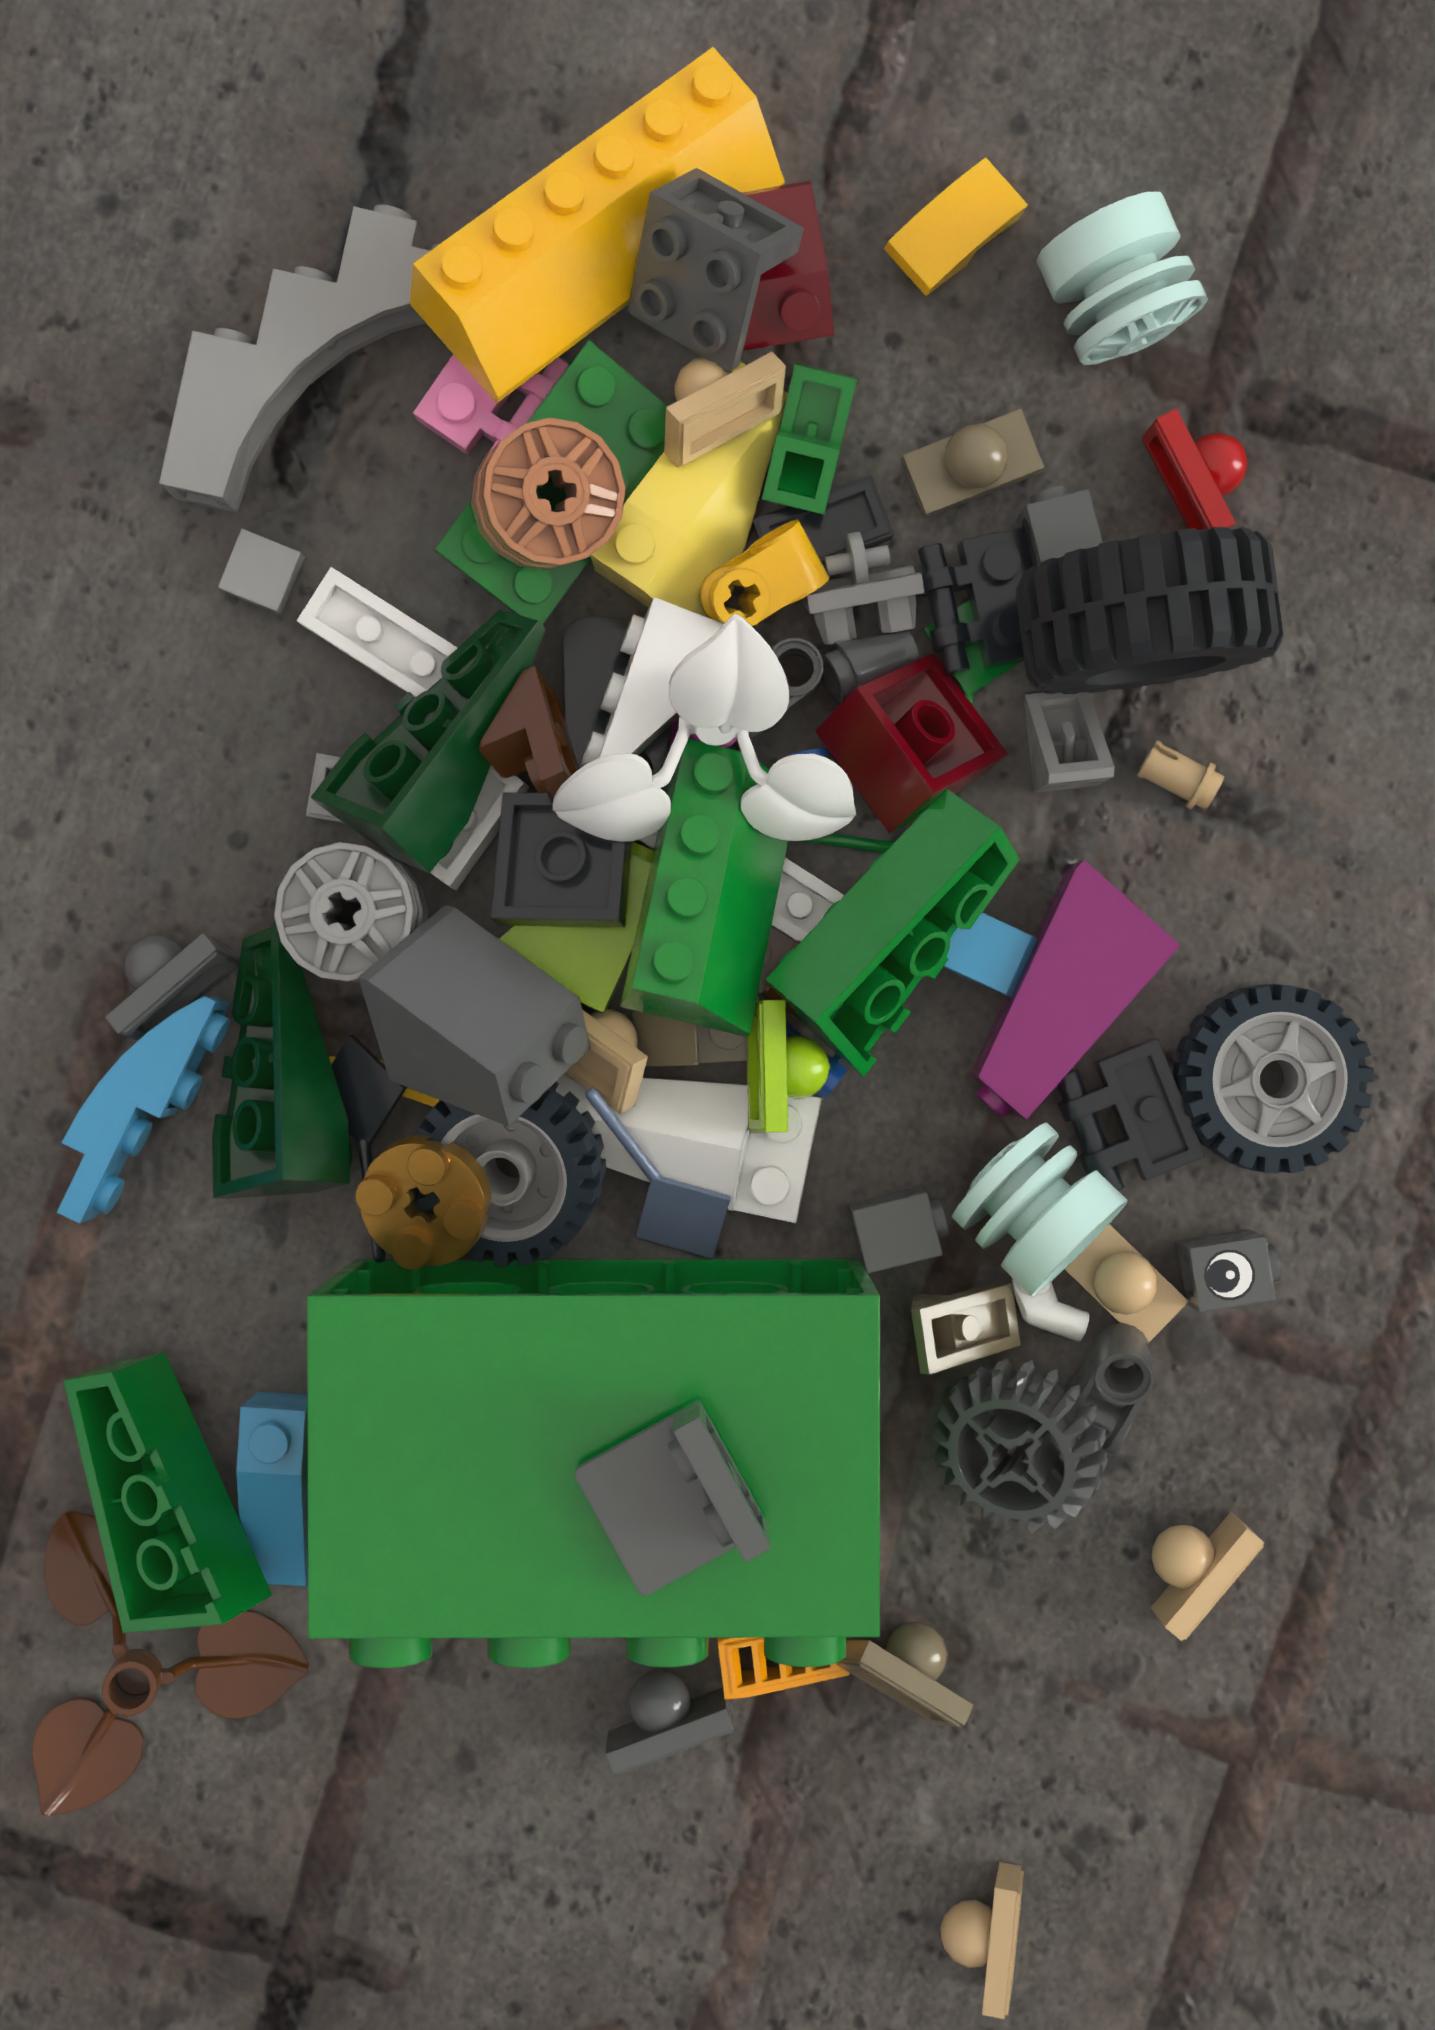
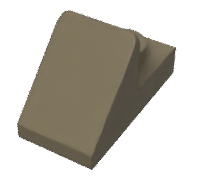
M632 1010L633 1024L637 1031V1049L648 1056L646 1066H692L700 1063L747 1061L746 1037Z
M994 1282L951 1295H913L911 1312L920 1374L936 1373L1021 1346L1012 1283Z

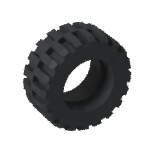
M1212 527L1206 530H1196V528L1182 529L1171 533H1152L1139 535L1138 538L1100 543L1096 547L1077 549L1065 553L1062 557L1050 558L1040 562L1038 567H1031L1025 571L1016 588L1026 677L1037 691H1043L1048 694L1060 692L1063 694L1096 693L1116 689L1139 688L1140 686L1159 685L1187 678L1207 676L1219 671H1228L1239 668L1241 665L1259 662L1262 658L1274 655L1284 637L1272 545L1260 532H1253L1248 528L1240 527L1234 530H1230L1228 527Z

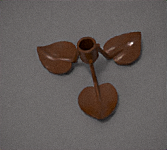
M77 1511L63 1513L56 1521L50 1533L45 1551L44 1579L49 1599L55 1610L64 1619L80 1626L96 1622L109 1610L113 1627L114 1647L112 1648V1654L116 1660L113 1662L102 1685L103 1700L108 1707L106 1711L93 1699L73 1698L54 1706L46 1713L38 1725L32 1744V1761L38 1784L41 1814L53 1816L83 1809L107 1797L130 1778L140 1762L143 1752V1735L141 1729L134 1722L116 1716H133L145 1711L155 1699L160 1685H169L173 1683L175 1678L189 1670L199 1669L195 1678V1692L203 1706L216 1716L226 1719L248 1718L272 1706L291 1686L307 1675L309 1664L299 1643L288 1630L272 1618L253 1610H247L222 1625L200 1626L197 1634V1648L200 1656L188 1657L169 1668H162L159 1659L148 1650H129L126 1644V1633L122 1632L96 1517L95 1515Z

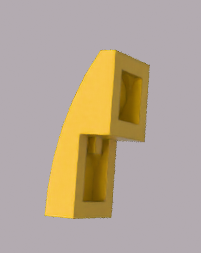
M985 157L918 212L887 242L884 250L921 292L927 296L966 267L977 250L1015 223L1028 204Z

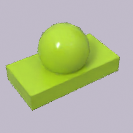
M762 1000L756 1002L751 1032L746 1037L748 1130H751V1133L788 1132V1098L798 1100L808 1098L821 1090L827 1080L830 1064L825 1050L810 1037L801 1035L786 1037V1000Z

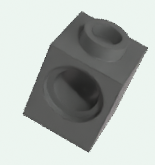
M1061 485L1039 491L1030 497L1031 504H1027L1016 520L1018 528H1024L1032 567H1038L1040 562L1050 558L1062 557L1067 552L1081 548L1088 549L1103 543L1089 489L1069 493L1068 486Z
M921 1186L847 1204L861 1262L867 1274L943 1255L939 1238L949 1236L945 1213L940 1199L929 1201L928 1193Z

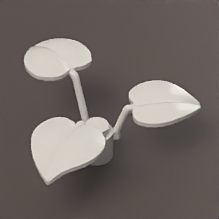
M738 614L732 615L710 639L687 654L671 675L669 680V699L671 706L680 716L679 730L661 770L652 775L647 761L635 754L607 755L595 759L577 770L560 786L553 799V811L556 812L559 818L596 837L626 842L643 839L652 835L664 825L671 813L670 798L661 787L666 786L671 781L688 738L691 734L695 733L702 742L715 746L726 744L733 738L737 739L751 778L758 783L742 795L741 811L746 820L761 833L772 838L787 841L811 840L834 833L849 824L854 816L857 815L852 783L844 770L830 759L816 754L790 755L773 764L768 773L759 765L749 732L766 730L782 718L789 703V686L784 670L771 647Z

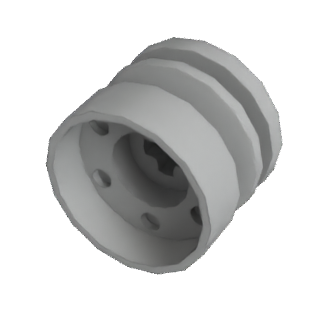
M338 842L312 849L291 865L277 890L274 918L281 943L298 965L321 978L359 982L358 977L427 921L429 912L423 889L406 866L368 846ZM342 898L350 902L360 903L361 910L353 915L356 924L353 928L348 924L336 923L334 916L342 911V904L340 902Z

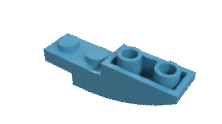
M203 996L176 1011L138 1040L99 1081L78 1111L61 1142L83 1153L84 1156L56 1213L81 1224L99 1217L101 1212L108 1214L113 1209L125 1185V1180L119 1178L122 1168L129 1155L135 1157L139 1154L151 1133L153 1123L146 1120L148 1115L151 1114L158 1118L177 1115L179 1108L187 1110L195 1100L203 1082V1076L197 1074V1071L206 1052L214 1053L228 1032L231 1019L224 1015L231 1001L221 996Z

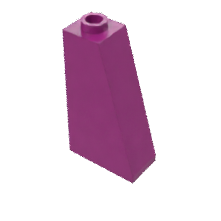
M1085 860L1073 863L1063 874L1034 936L1038 941L1012 998L1006 996L970 1073L982 1085L975 1095L1003 1119L1011 1111L1016 1116L1027 1120L1181 946Z

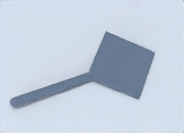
M594 1088L588 1089L585 1094L587 1100L650 1181L636 1237L713 1259L731 1196L662 1177L598 1091Z

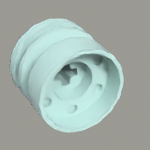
M1144 192L1124 198L1097 210L1056 236L1041 250L1036 260L1055 302L1058 304L1072 303L1085 299L1067 315L1063 323L1066 331L1071 336L1082 335L1078 338L1074 349L1079 361L1083 365L1099 364L1149 347L1168 336L1178 326L1189 320L1208 301L1199 280L1187 281L1195 271L1189 256H1174L1160 260L1175 247L1181 237L1161 192Z
M1047 1122L1039 1125L1025 1137L1016 1142L1013 1141L1002 1149L975 1177L966 1197L952 1215V1218L964 1230L975 1225L987 1214L991 1216V1219L981 1229L975 1239L983 1249L997 1242L1008 1233L1016 1240L1005 1256L1001 1267L1031 1297L1042 1291L1066 1269L1112 1222L1128 1201L1097 1170L1070 1186L1063 1177L1077 1157V1151L1071 1145L1063 1148L1045 1162L1043 1157L1059 1137L1058 1133Z

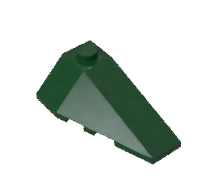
M503 610L497 611L442 662L440 669L442 678L417 697L411 692L407 693L394 705L401 715L375 739H372L365 732L348 747L312 794L311 798L319 806L392 857L430 874L437 863L450 852L454 840L470 819L491 767V764L481 754L479 744L522 671L531 667L546 630L544 626L535 619Z
M273 925L243 938L231 1012L234 1021L241 1026L233 1056H225L221 1077L232 1079L227 1115L215 1114L212 1134L213 1198L229 1199L314 1193L350 1183L352 1148L349 1143L347 1114L302 967L296 963L283 946L277 925Z

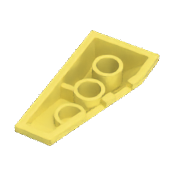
M740 361L739 366L734 368L732 371L734 372L740 369L741 367L745 366L746 364ZM783 391L780 414L684 466L677 468L666 454L663 453L625 502L622 518L610 540L590 555L594 571L648 608L655 597L709 618L702 610L699 601L700 587L708 574L745 550L752 527V520L755 517L760 493L772 457L776 436L781 425L788 393ZM729 584V585H728V588L730 589V592L732 593V591L734 590L735 585H730V584Z

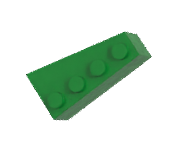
M946 788L930 806L919 812L913 824L884 854H881L872 862L868 871L841 900L835 902L826 911L823 919L795 948L783 956L779 965L765 980L783 1000H786L788 1006L818 1039L862 1077H865L877 1060L869 1051L886 1028L895 1033L898 1031L911 1013L903 1005L922 977L936 978L949 960L946 956L950 948L951 936L958 927L960 929H971L1020 858L1000 825Z
M162 1352L116 1360L63 1380L122 1632L133 1633L222 1625L273 1596L166 1353Z

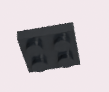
M503 792L491 919L498 925L625 928L632 841L618 842L605 840L565 822L553 811L554 798L550 793Z

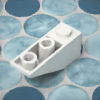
M655 597L644 618L635 614L632 615L620 648L621 652L631 655L625 674L622 676L614 672L612 673L600 707L601 710L611 713L604 735L592 732L580 768L595 759L607 755H639L680 717L671 706L669 699V680L684 657L710 639L724 625L723 623Z

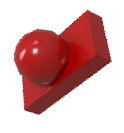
M1177 408L1156 418L1143 435L1142 441L1187 528L1206 530L1212 527H1228L1230 529L1236 522L1222 496L1230 494L1238 488L1246 475L1248 461L1245 448L1235 437L1223 433L1201 436L1194 442Z

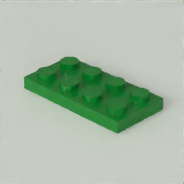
M588 340L583 344L526 423L545 418L574 421L602 437L619 461L626 488L625 504L633 491L664 453L666 407L668 406ZM550 476L546 484L536 489L538 499L549 500L551 511H554L557 503L566 500L565 489L555 488ZM471 497L433 551L511 612L538 620L543 625L590 561L591 556L546 570L517 566L495 553L479 532L471 506Z

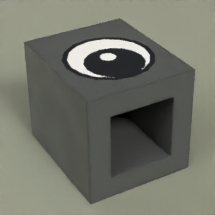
M1246 1229L1175 1241L1183 1296L1189 1301L1187 1305L1198 1312L1276 1300L1273 1282L1279 1281L1281 1278L1280 1261L1275 1246L1272 1243L1267 1244L1266 1236Z

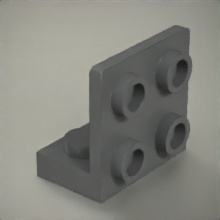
M695 168L650 192L628 310L637 319L705 359L716 363L722 369L731 371L739 366L761 274L798 253L804 227L706 172Z
M700 1399L578 1465L576 1468L575 1478L636 1589L643 1596L655 1592L737 1547L745 1563L771 1549L769 1525Z

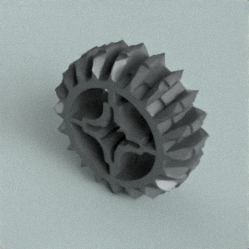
M1006 1358L1003 1361H999L993 1370L986 1364L975 1368L969 1377L960 1378L950 1390L951 1395L947 1396L938 1408L939 1413L937 1417L939 1421L934 1426L932 1439L940 1444L935 1451L934 1462L949 1467L945 1473L944 1485H960L964 1490L960 1495V1506L972 1501L976 1502L982 1507V1521L991 1518L993 1514L1002 1516L1006 1532L1016 1527L1019 1520H1022L1031 1534L1041 1529L1044 1522L1056 1530L1059 1525L1065 1523L1068 1515L1076 1517L1077 1514L1082 1513L1090 1497L1096 1495L1102 1483L1100 1479L1101 1474L1108 1461V1453L1101 1449L1106 1440V1429L1091 1425L1097 1416L1096 1405L1079 1406L1076 1400L1080 1395V1384L1064 1390L1056 1384L1059 1380L1058 1368L1049 1371L1043 1378L1037 1375L1033 1359L1023 1363L1018 1372L1009 1359ZM1050 1433L1058 1443L1060 1450L1053 1443ZM1028 1438H1032L1031 1442L1021 1446ZM1016 1445H1018L1012 1452H1007L1008 1449H1012Z

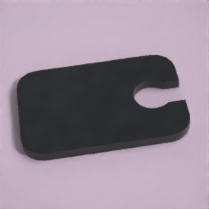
M582 617L571 622L564 632L562 641L563 712L579 769L592 732L604 735L611 713L601 710L600 707L612 673L614 672L622 676L625 674L631 655L621 652L620 648L631 618ZM671 726L640 753L649 763L652 775L661 770L670 751L667 742L671 734ZM668 784L661 787V789L667 792Z

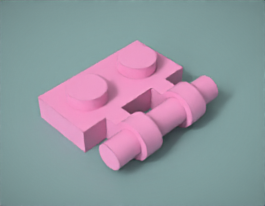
M453 354L413 414L417 421L469 456L482 436H485L494 443L493 448L522 424H526L569 364L558 357L546 367L542 375L537 373L519 386L516 390L527 397L511 420L507 422L501 420L496 415L511 393L496 404Z

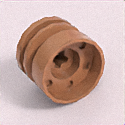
M545 418L522 424L487 452L474 476L471 506L479 532L495 553L517 566L546 570L586 559L610 540L622 518L626 488L619 461L602 437L578 422ZM549 476L552 477V483L555 488L565 489L566 500L557 503L554 511H551L549 500L538 499L536 493L537 488L548 482Z

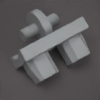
M860 531L847 533L845 538L847 553L824 557V563L828 576L850 572L851 576L828 580L822 587L802 599L803 605L809 614H813L815 625L823 643L829 645L857 638L852 607L874 602L878 627L882 633H893L915 628V595L924 593L922 573H915L912 565L869 573L868 568L890 564L888 546L865 549Z

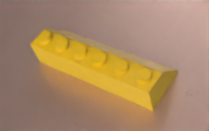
M712 47L414 262L412 267L410 305L497 404L629 304L651 191L695 168L706 172L739 192L784 185L785 180L756 95L717 50Z

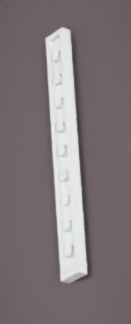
M330 567L297 619V622L403 691L411 692L415 697L427 691L442 678L440 671L442 662L457 649L450 642ZM658 831L638 841L654 850ZM785 858L771 926L793 940L801 942L823 919L826 911L835 902L841 900L844 895Z

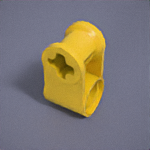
M797 519L765 534L751 544L746 551L708 574L700 587L699 601L702 610L710 619L725 624L732 615L738 614L751 626H754L784 606L813 593L822 587L830 577ZM729 584L744 587L745 592L738 597V603L741 607L739 610L724 606V602L731 597V592L728 588Z

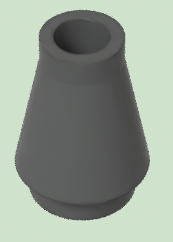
M908 630L834 643L831 646V652L821 655L823 659V679L831 696L838 703H842L857 687L919 660L916 642Z

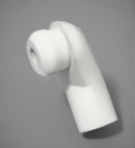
M1012 1278L1014 1297L1022 1318L1026 1323L1077 1342L1082 1340L1088 1327L1089 1312L1058 1302L1052 1282L1034 1297H1031Z

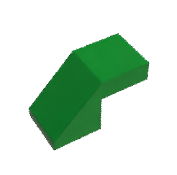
M795 363L762 500L825 514L858 377Z

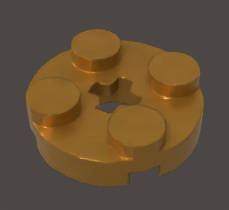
M422 1135L400 1139L388 1146L370 1164L363 1181L356 1190V1202L368 1232L383 1250L391 1254L394 1261L405 1269L416 1270L424 1265L440 1266L459 1259L475 1245L487 1225L488 1207L491 1204V1186L487 1175L470 1152L453 1142L446 1146L438 1141H429L428 1139L431 1136ZM417 1187L424 1195L434 1192L438 1196L439 1202L433 1208L434 1215L427 1214L424 1211L421 1212L415 1207L412 1202L415 1198L412 1191L413 1188Z

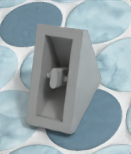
M1044 692L1025 694L1024 707L1033 793L1095 787L1114 777L1115 766L1089 692L1077 694H1063L1062 692L1055 694Z

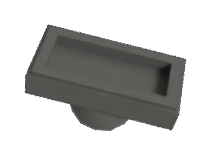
M202 933L185 949L172 938L166 936H145L132 944L126 952L123 971L128 983L136 991L105 1018L118 1034L138 1041L170 1015L200 999L238 966L239 959L227 944L205 933Z
M664 1669L649 1671L640 1677L630 1689L628 1706L634 1721L608 1731L605 1755L613 1775L617 1774L619 1776L730 1734L734 1730L731 1700L724 1699L723 1688L691 1699L688 1688L678 1675Z

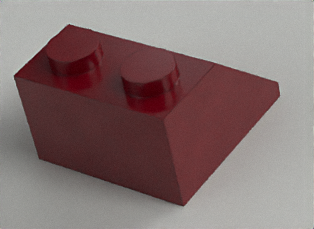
M805 181L741 192L804 227L798 253L761 274L743 351L833 336L834 325L828 267L811 182Z
M934 653L857 687L815 730L832 754L834 760L848 775L851 782L867 802L870 810L877 816L889 834L913 822L919 812L930 806L946 788L956 794L1008 755L951 675H945L944 666Z

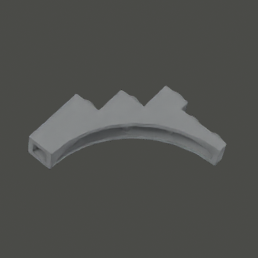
M376 205L373 211L353 206L337 283L333 282V278L330 275L310 267H295L294 273L273 269L256 345L253 344L254 340L248 335L231 329L217 328L214 335L192 331L159 484L175 499L238 513L256 459L277 422L307 387L347 355L393 332L426 323L410 305L413 263L430 252V250L425 249L426 243L419 224L416 220H412L410 214L389 205ZM439 244L432 245V246H431V250L434 249V248H435L436 246H438Z

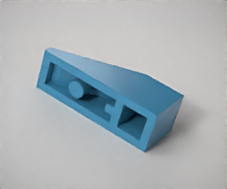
M258 1391L240 1407L236 1469L239 1520L268 1584L307 1586L308 1395Z

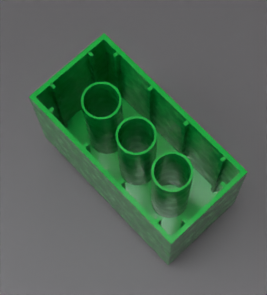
M459 1258L448 1264L440 1266L424 1265L416 1270L405 1269L399 1266L394 1259H385L381 1263L375 1262L374 1259H355L307 1296L308 1639H349V1659L353 1663L372 1668H397L418 1664L430 1658L433 1654V1638H487V1656L492 1662L508 1667L533 1668L549 1666L566 1660L570 1656V1638H626V1657L630 1661L651 1667H681L701 1662L707 1658L708 1638L764 1637V1656L767 1659L788 1666L818 1667L837 1663L846 1657V1637H880V1294L859 1258H546L545 1260L537 1258L533 1264L519 1266L518 1260L514 1259L508 1267L493 1266V1258H485L482 1263L469 1258ZM700 1399L769 1525L771 1549L745 1563L737 1547L655 1592L643 1596L636 1589L577 1482L575 1471L578 1465Z

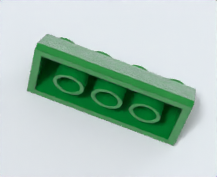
M688 738L671 781L668 783L666 794L671 801V813L668 820L657 833L620 1007L748 1037L751 1032L788 841L772 838L761 833L744 817L741 811V797L748 789L758 783L751 778L740 751L709 745L702 741ZM759 762L761 768L768 773L769 769Z

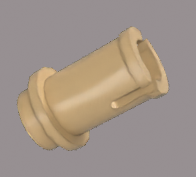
M1159 740L1154 742L1137 773V777L1144 778L1187 800L1185 807L1190 810L1195 805L1206 810L1224 779L1223 775L1214 771L1216 764L1209 762L1207 766H1204L1163 745Z

